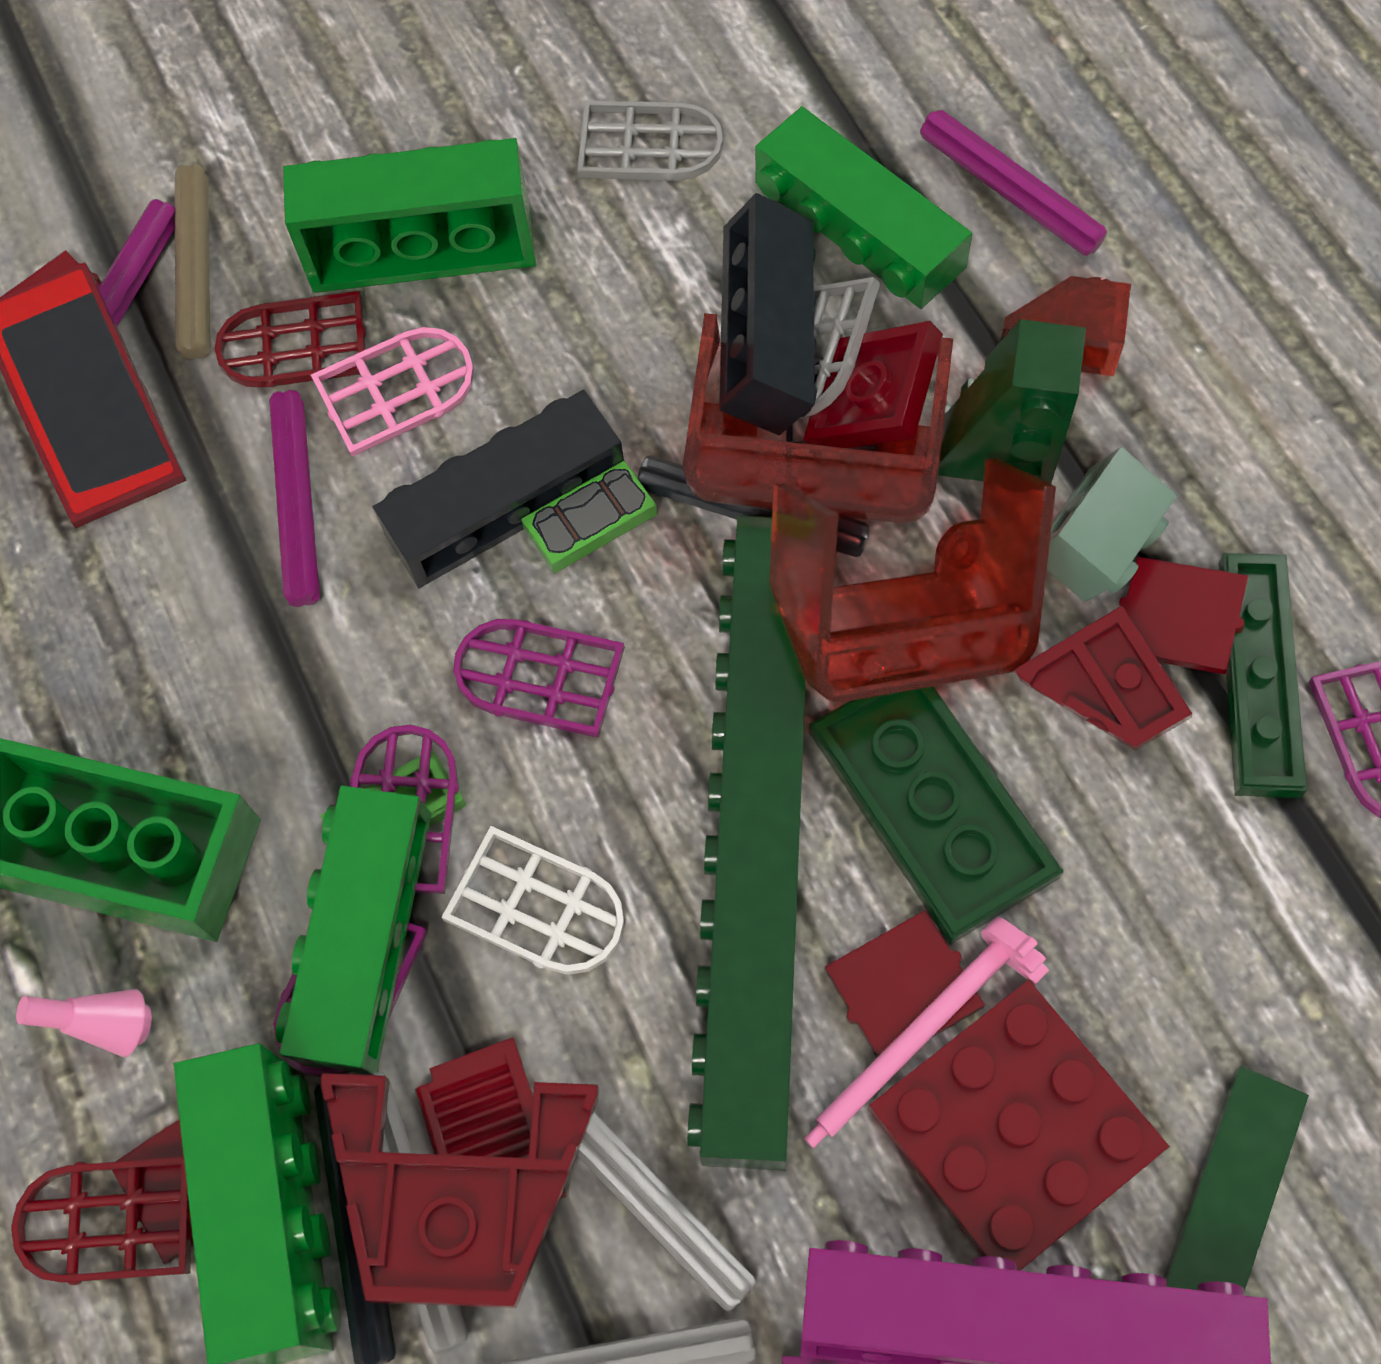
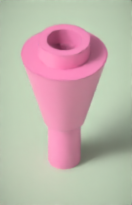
M137 989L73 997L65 1001L23 996L17 1007L16 1019L17 1023L21 1025L60 1029L64 1034L118 1056L127 1057L135 1050L137 1045H141L146 1040L151 1028L152 1014L150 1007L145 1004L142 993Z

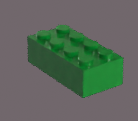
M517 138L490 139L476 143L443 147L432 146L418 150L385 154L374 153L360 157L327 161L316 160L303 164L283 166L285 225L313 293L536 266L531 209Z
M0 738V889L214 942L218 941L261 822L259 816L241 795Z
M260 1043L173 1063L207 1364H281L334 1351L332 1332L339 1331L341 1328V1313L334 1287H325L322 1258L330 1255L331 1245L326 1219L323 1213L315 1214L311 1186L320 1183V1165L314 1144L312 1142L305 1143L302 1116L310 1114L311 1102L304 1075L302 1073L296 1074L295 1069L287 1064L285 1060L276 1056Z

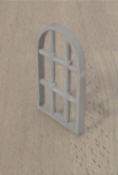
M585 101L582 131L579 135L578 178L666 181L695 178L709 171L720 158L723 149L721 125L712 113L698 105L687 103ZM591 112L626 113L625 121H620V123H590ZM635 113L672 114L671 122H666V124H634ZM680 115L697 117L709 125H680ZM624 132L623 145H618L617 148L587 147L588 133ZM638 133L670 134L669 146H664V149L631 148L632 135L636 136ZM684 134L716 135L717 142L714 150L678 149L679 136L683 137ZM586 156L622 157L621 168L585 167ZM636 157L668 158L667 169L630 168V159L635 160ZM682 158L706 159L693 167L676 169L677 161H681Z
M875 277L814 287L816 299L818 298L814 310V338H818V334L832 333L823 360L819 361V365H814V375L818 374L815 382L817 397L815 405L805 417L815 415L831 405L844 390L855 367L861 342L880 287V283ZM865 291L857 318L846 320L854 293ZM844 294L837 317L833 318V322L820 324L828 297ZM853 329L843 361L832 363L841 334H844V330ZM832 372H838L834 382L822 394L827 377H830Z

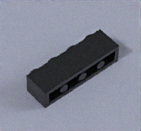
M755 193L723 227L719 411L780 436L799 418L805 417L811 411L817 397V387L814 384V355L817 342L814 338L816 294L814 292L813 264L816 251L813 248V220Z
M583 389L569 398H560L551 402L540 414L516 427L511 426L500 430L489 442L466 455L449 458L439 466L437 471L419 481L393 489L386 495L384 500L372 507L385 537L419 589L524 530L521 519L623 462L622 443Z

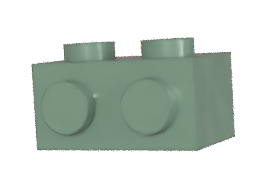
M1120 447L1088 470L1029 552V555L1083 602L1090 600L1105 590H1109L1114 594L1123 588L1136 573L1138 565L1133 559L1140 549L1149 547L1166 529L1169 522L1163 516L1177 497V494L1123 447Z

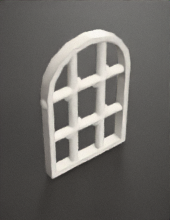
M490 826L469 867L465 869L463 878L441 917L443 921L532 962L537 968H545L567 975L589 972L606 962L619 946L625 926L622 903L611 884L592 872L588 867H580ZM495 838L532 854L524 870L518 867L517 871L486 857ZM543 859L580 876L581 878L574 892L567 890V893L532 878L540 860ZM480 865L517 882L508 901L501 899V902L469 888ZM590 881L608 893L615 905L616 916L581 900ZM525 889L528 892H531L532 889L567 905L557 925L554 922L548 925L515 909ZM463 897L500 913L491 933L454 916ZM581 912L586 913L615 927L613 938L604 950L565 932L574 913L577 915H581ZM508 921L511 924L517 921L550 937L541 956L500 938ZM565 944L594 957L587 962L571 965L550 961L557 946L559 945L564 948Z

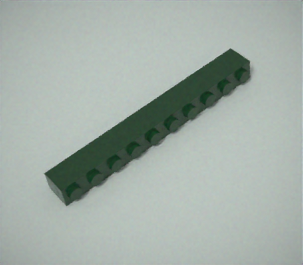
M737 516L736 539H724L723 576L734 577L733 595H721L719 610V633H730L729 653H717L715 687L716 691H727L726 712H714L712 724V750L723 751L722 773L710 772L708 789V812H720L719 834L706 835L704 875H716L715 900L702 899L700 940H712L711 966L698 965L696 1006L708 1007L707 1034L694 1033L692 1050V1075L704 1076L703 1104L690 1103L687 1134V1145L689 1147H700L701 1164L708 1167L786 1171L812 519Z

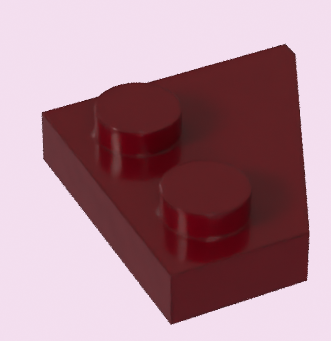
M1122 605L1014 669L1022 683L1135 751L1192 718L1193 713Z

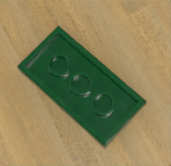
M917 662L809 724V734L950 945L1057 881L1064 873Z

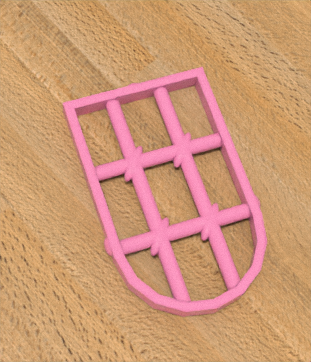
M422 327L397 334L393 338L313 373L311 377L328 409V417L334 421L353 457L430 420L440 418L463 402L471 389L474 370L469 351L458 337L443 329ZM425 337L445 341L416 355L410 341ZM402 346L406 357L402 358L403 362L371 375L365 363L366 361ZM456 348L464 357L466 365L430 381L423 366L427 365L426 361ZM357 366L362 376L357 379L359 382L327 395L321 383L322 381ZM413 367L421 383L416 384L417 388L385 402L378 386L382 385V381ZM465 376V381L457 394L442 404L436 393L441 391L440 387ZM368 388L375 404L371 405V409L341 422L332 404ZM427 394L434 408L402 423L397 424L391 413L396 411V407ZM382 415L389 429L353 445L346 430Z

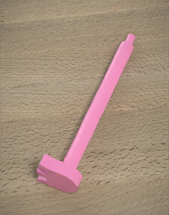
M996 916L981 931L982 938L988 947L815 1119L818 1125L804 1138L808 1145L814 1149L827 1135L832 1138L1005 963L1027 980L1029 979L1033 985H1036L1049 972L1048 968L1043 964L1046 958L1034 949L1038 944L1037 941L1010 922Z

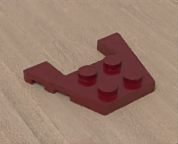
M322 1073L321 1088L330 1116L333 1131L331 1136L336 1160L340 1165L348 1203L346 1209L365 1300L370 1303L516 1309L598 1103V1085L534 1082L530 1146L527 1158L382 1152L390 1084L388 1078L377 1075Z

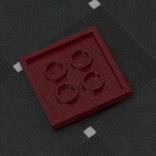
M1029 979L873 1101L867 1109L981 1256L1012 1260L1017 1264L1016 1270L1018 1271L1026 1267L1170 1147Z

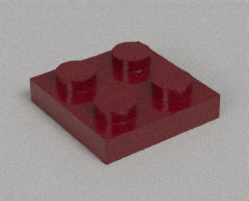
M931 320L864 333L855 367L844 390L831 405L819 413L810 416L803 441L818 453L915 439L943 333ZM851 336L839 339L832 363L843 361ZM832 372L831 376L827 377L822 394L834 382L838 372Z

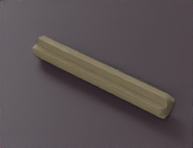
M196 163L190 166L180 165L175 171V347L180 351V356L186 360L194 358L204 359L210 353L208 177L204 174V168Z

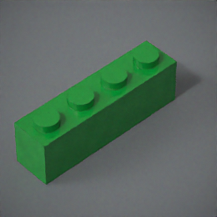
M803 106L755 146V183H757L763 194L773 201L779 200L792 211L813 220V232L822 233L840 247L848 260L857 265L862 264L882 279L886 288L895 296L905 297L919 309H923L967 268L973 232Z
M340 786L336 805H329L322 824V840L324 844H327L322 869H315L313 871L307 890V905L309 909H312L307 935L302 934L298 937L292 955V973L297 975L292 1001L283 1004L276 1025V1040L282 1044L279 1055L299 1064L369 1075L378 1072L431 819V812L419 796Z

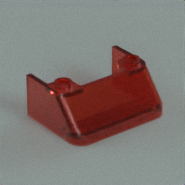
M704 313L683 459V471L689 489L700 499L715 503L893 523H910L922 518L931 508L936 492L953 339L941 337L934 372L928 426L918 425L915 439L881 443L877 445V451L874 452L757 439V428L755 425L719 411V404L715 403L721 349L717 314Z
M997 458L986 459L980 519L957 523L943 534L936 548L934 572L834 587L838 514L787 483L774 484L770 588L804 677L810 687L829 701L846 702L1010 673L1028 662L1033 656L1039 640L1056 486Z

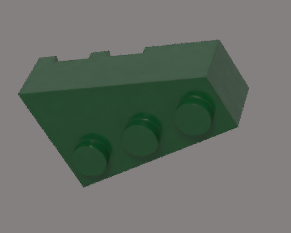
M1020 319L985 359V367L976 379L968 378L961 386L958 400L952 406L945 404L938 412L929 474L1004 484L1016 491L1050 490L1079 395L1086 327Z

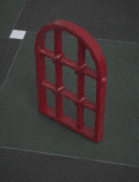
M360 291L264 303L241 309L228 318L217 333L214 350L220 368L232 381L246 387L266 388L313 381L311 374L324 369L321 367V358H326V355L358 351L360 353L366 350V329L363 321ZM355 303V315L323 320L318 318V308ZM309 309V319H304V322L271 326L270 314ZM261 316V325H257L256 329L232 332L246 320ZM356 324V342L320 346L319 332H324L325 328ZM310 331L311 345H306L305 349L272 353L271 338L275 339L277 335ZM262 337L263 352L259 351L257 355L224 359L225 342ZM312 357V370L273 375V365H277L278 361ZM263 364L264 376H245L233 371L231 368ZM357 366L328 379L361 374Z
M184 1156L91 1164L80 1161L74 1163V1165H67L45 1172L27 1187L16 1204L12 1220L13 1248L24 1268L42 1280L68 1282L70 1285H79L82 1281L190 1274L192 1225ZM181 1165V1189L144 1192V1187L139 1188V1168ZM128 1169L127 1193L87 1196L88 1192L82 1193L84 1172ZM71 1174L70 1198L34 1200L38 1192L55 1178ZM180 1201L179 1230L143 1232L144 1229L142 1227L137 1229L138 1204ZM121 1205L120 1210L126 1209L125 1234L86 1236V1232L80 1233L81 1208ZM63 1210L64 1215L69 1213L68 1238L26 1241L24 1226L28 1212ZM179 1241L178 1267L136 1270L137 1244ZM119 1246L118 1249L120 1251L125 1249L124 1271L78 1274L80 1248ZM62 1250V1255L67 1254L66 1275L49 1272L35 1262L30 1252Z

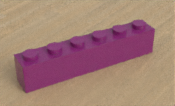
M846 1240L828 1241L825 1243L824 1249L809 1247L801 1357L857 1364H1271L1268 1298L1245 1296L1243 1287L1237 1284L1204 1282L1197 1285V1290L1167 1287L1166 1278L1147 1273L1123 1275L1121 1282L1092 1279V1273L1089 1269L1074 1265L1049 1266L1046 1268V1273L1016 1270L1017 1264L1014 1261L988 1256L972 1259V1265L942 1262L941 1254L919 1248L902 1249L898 1251V1257L868 1254V1247L866 1245Z

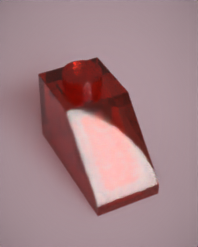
M1070 276L1006 316L1000 342L1020 319L1086 327L1081 372L1114 376L1125 343L1131 284L1110 281L1103 277L1084 278Z

